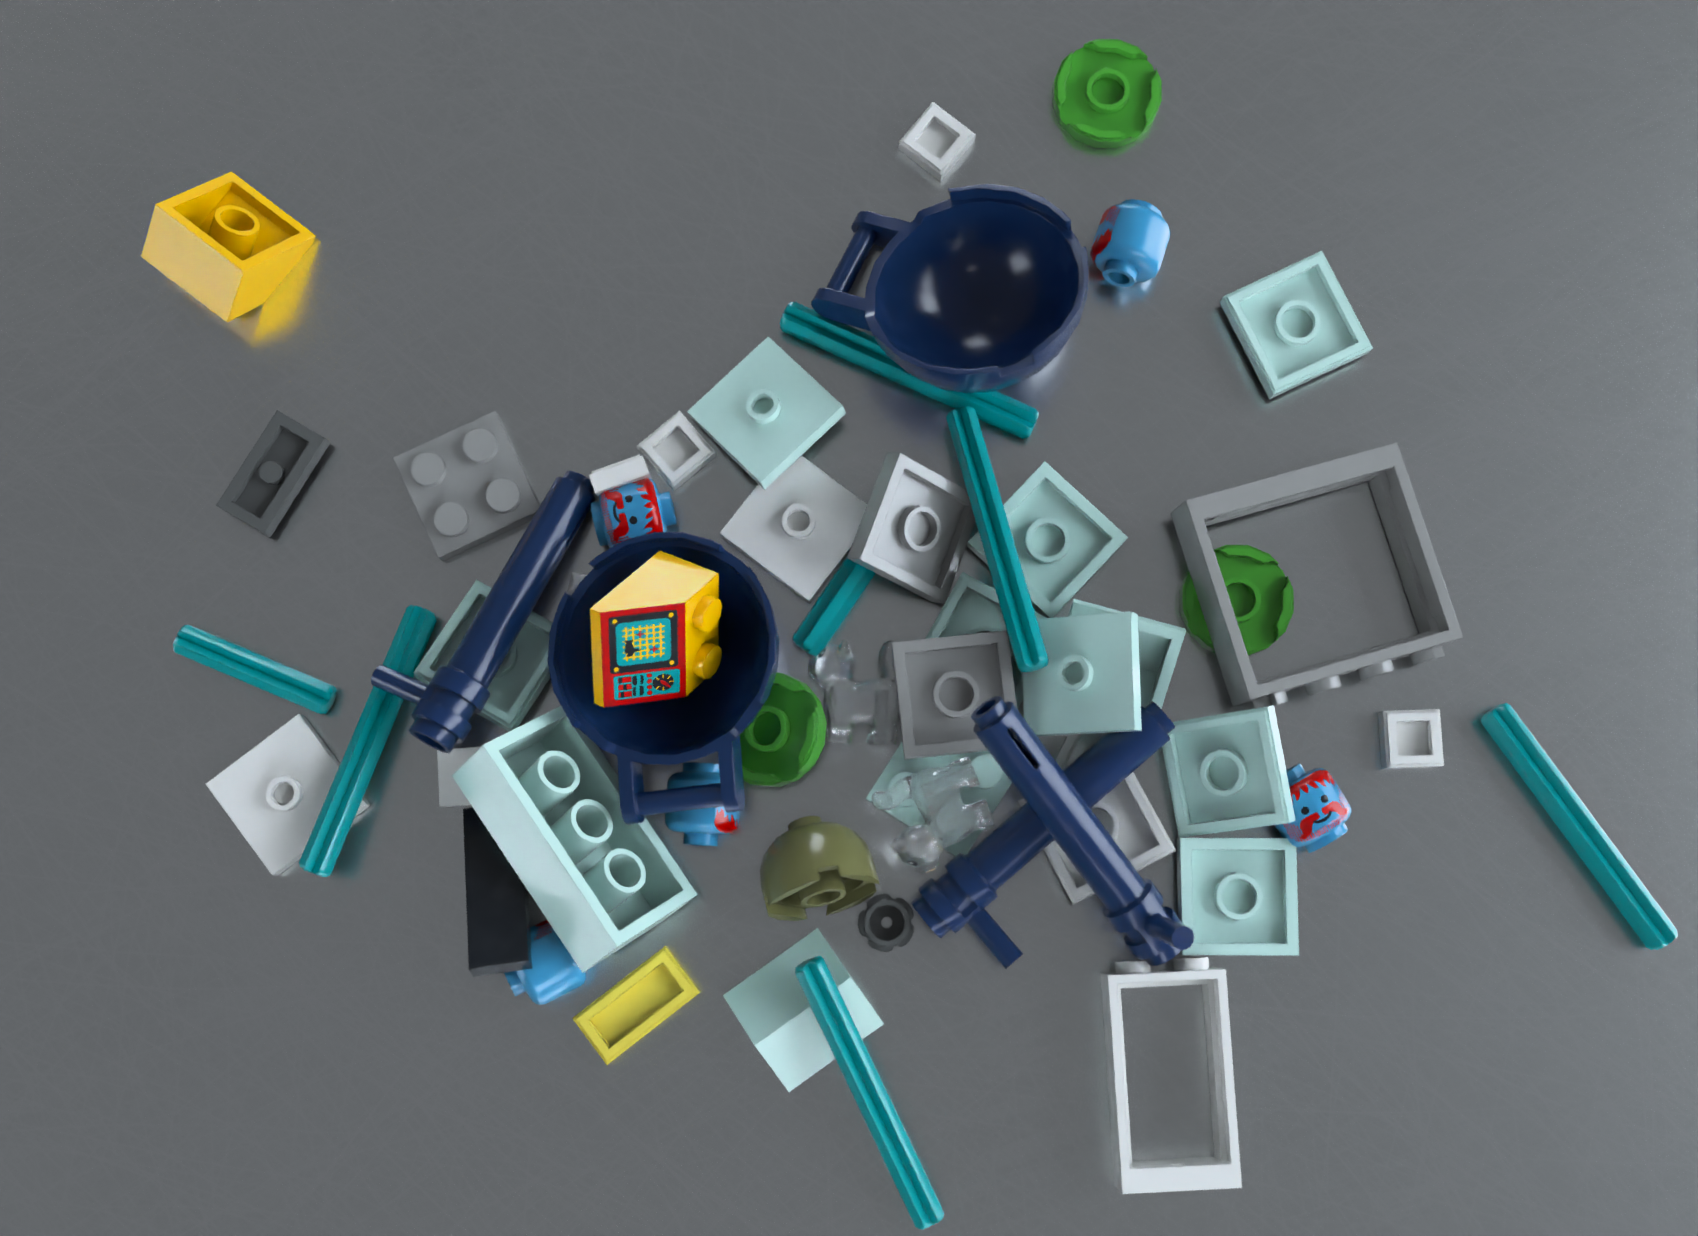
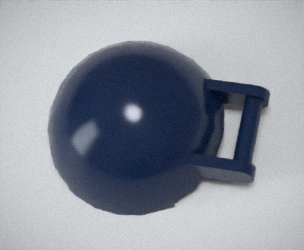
M980 184L948 188L950 199L920 210L912 222L870 211L859 212L851 226L854 235L827 287L817 290L811 301V306L819 315L829 320L871 331L876 342L886 355L917 379L943 390L962 393L992 392L1016 385L1047 366L1060 353L1079 324L1087 299L1089 282L1088 253L1086 246H1081L1071 230V219L1044 197L1018 187ZM873 245L885 247L872 268L866 286L865 298L848 294Z
M653 532L624 540L589 562L588 564L593 569L580 582L572 595L565 592L559 602L550 629L548 667L553 692L571 725L580 729L602 750L617 756L620 809L626 824L642 823L646 815L724 806L727 813L743 811L745 795L740 734L754 721L769 697L778 669L779 634L772 605L751 568L726 551L721 544L711 539L684 532ZM659 551L719 573V599L722 602V612L719 619V647L722 650V658L716 673L710 679H705L687 697L612 707H601L594 704L590 608ZM718 751L720 783L644 792L642 764L676 765L703 758Z

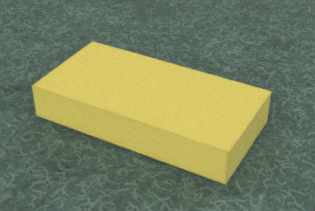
M664 946L572 1019L606 1065H608L698 995L701 990L668 946Z

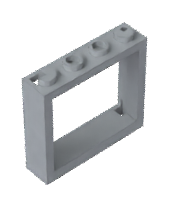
M1397 442L1188 499L1171 512L1233 707L1252 702L1254 708L1284 704L1289 702L1286 691L1305 686L1308 696L1341 687L1339 676L1358 671L1360 681L1394 671L1391 661L1410 656L1412 665L1428 662L1445 656L1442 648L1443 645L1464 638ZM1368 482L1419 634L1256 681L1206 526Z

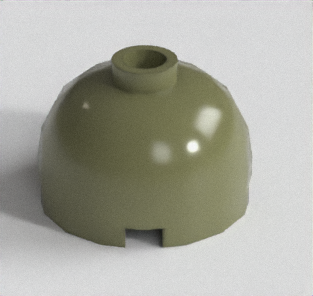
M807 816L792 821L788 825V831L777 837L765 852L760 868L761 889L769 917L777 920L808 919L806 908L828 905L826 916L841 912L872 897L876 892L875 884H879L875 864L866 842L855 831L835 822H822L818 816Z

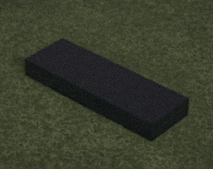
M473 807L463 809L469 970L473 977L532 969L528 890Z

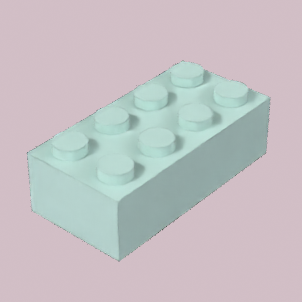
M562 706L482 745L452 775L582 973L664 921L698 895L646 817L642 823L626 824L624 822L620 809L617 774L597 744L580 729L571 725Z

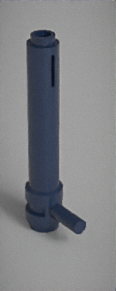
M567 471L564 477H557L447 666H439L429 684L384 665H379L374 670L371 677L372 686L417 704L411 714L415 721L410 727L409 732L426 745L444 753H451L456 743L463 744L472 728L469 724L470 718L473 713H481L490 697V692L487 690L589 513L591 503L596 500L593 495L594 488L591 480L575 471Z
M1000 696L992 697L982 703L971 715L972 720L975 722L974 733L1104 905L1103 914L1114 930L1119 933H1125L1124 941L1132 954L1138 959H1144L1150 966H1159L1173 959L1181 950L1188 949L1194 941L1193 931L1182 924V921L1172 908L1162 906L1163 896L1150 879L1140 876L1015 705L1010 701L1004 702Z
M1153 701L1145 708L1141 706L1142 731L1106 733L1063 771L1090 808L1170 740L1168 733L1175 728V725ZM1025 803L967 855L959 853L946 864L947 872L937 881L930 878L918 889L921 895L911 904L925 923L940 938L950 930L957 933L968 924L1003 967L1007 969L1023 953L986 911L985 907L998 897L996 890L1053 842L1054 838L1028 803Z

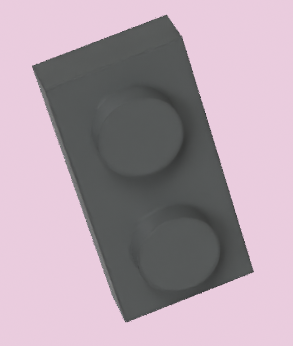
M277 410L216 506L270 538L330 442Z

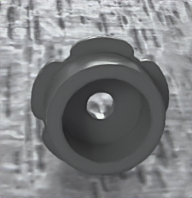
M888 894L876 895L867 902V909L859 914V932L862 936L869 939L868 944L875 950L882 952L891 951L894 946L902 947L911 940L914 933L911 919H913L914 913L909 903L902 898L892 899ZM884 917L892 919V926L890 928L882 927L881 920Z

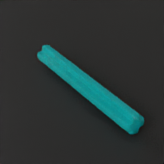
M790 302L781 316L780 329L783 332L955 409L972 406L976 411L978 419L1022 439H1026L1031 435L1039 416L1037 409L1000 392L962 393L949 391L917 379L890 359L878 345L874 336L847 324L829 320L819 315L815 310L800 303Z
M972 406L954 409L947 414L946 420L1018 669L1022 673L1040 670L1048 665L1049 660L978 417Z
M409 605L405 610L383 665L413 678L414 671L419 665L435 627V614L425 608ZM373 686L300 858L299 867L304 871L320 877H328L332 873L404 701L403 698Z
M1503 703L1488 711L1481 718V724L1644 945L1650 950H1658L1671 943L1678 936L1675 926L1512 706L1508 703Z
M821 956L810 958L795 968V974L915 1227L926 1229L935 1225L944 1217L939 1200L824 958Z

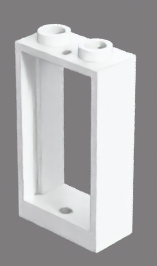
M1208 957L1173 958L1174 969L1151 970L1150 965L1145 960L1115 961V972L1100 973L1114 1186L1122 1194L1242 1188L1226 969L1209 967ZM1202 984L1214 1157L1132 1161L1121 988Z

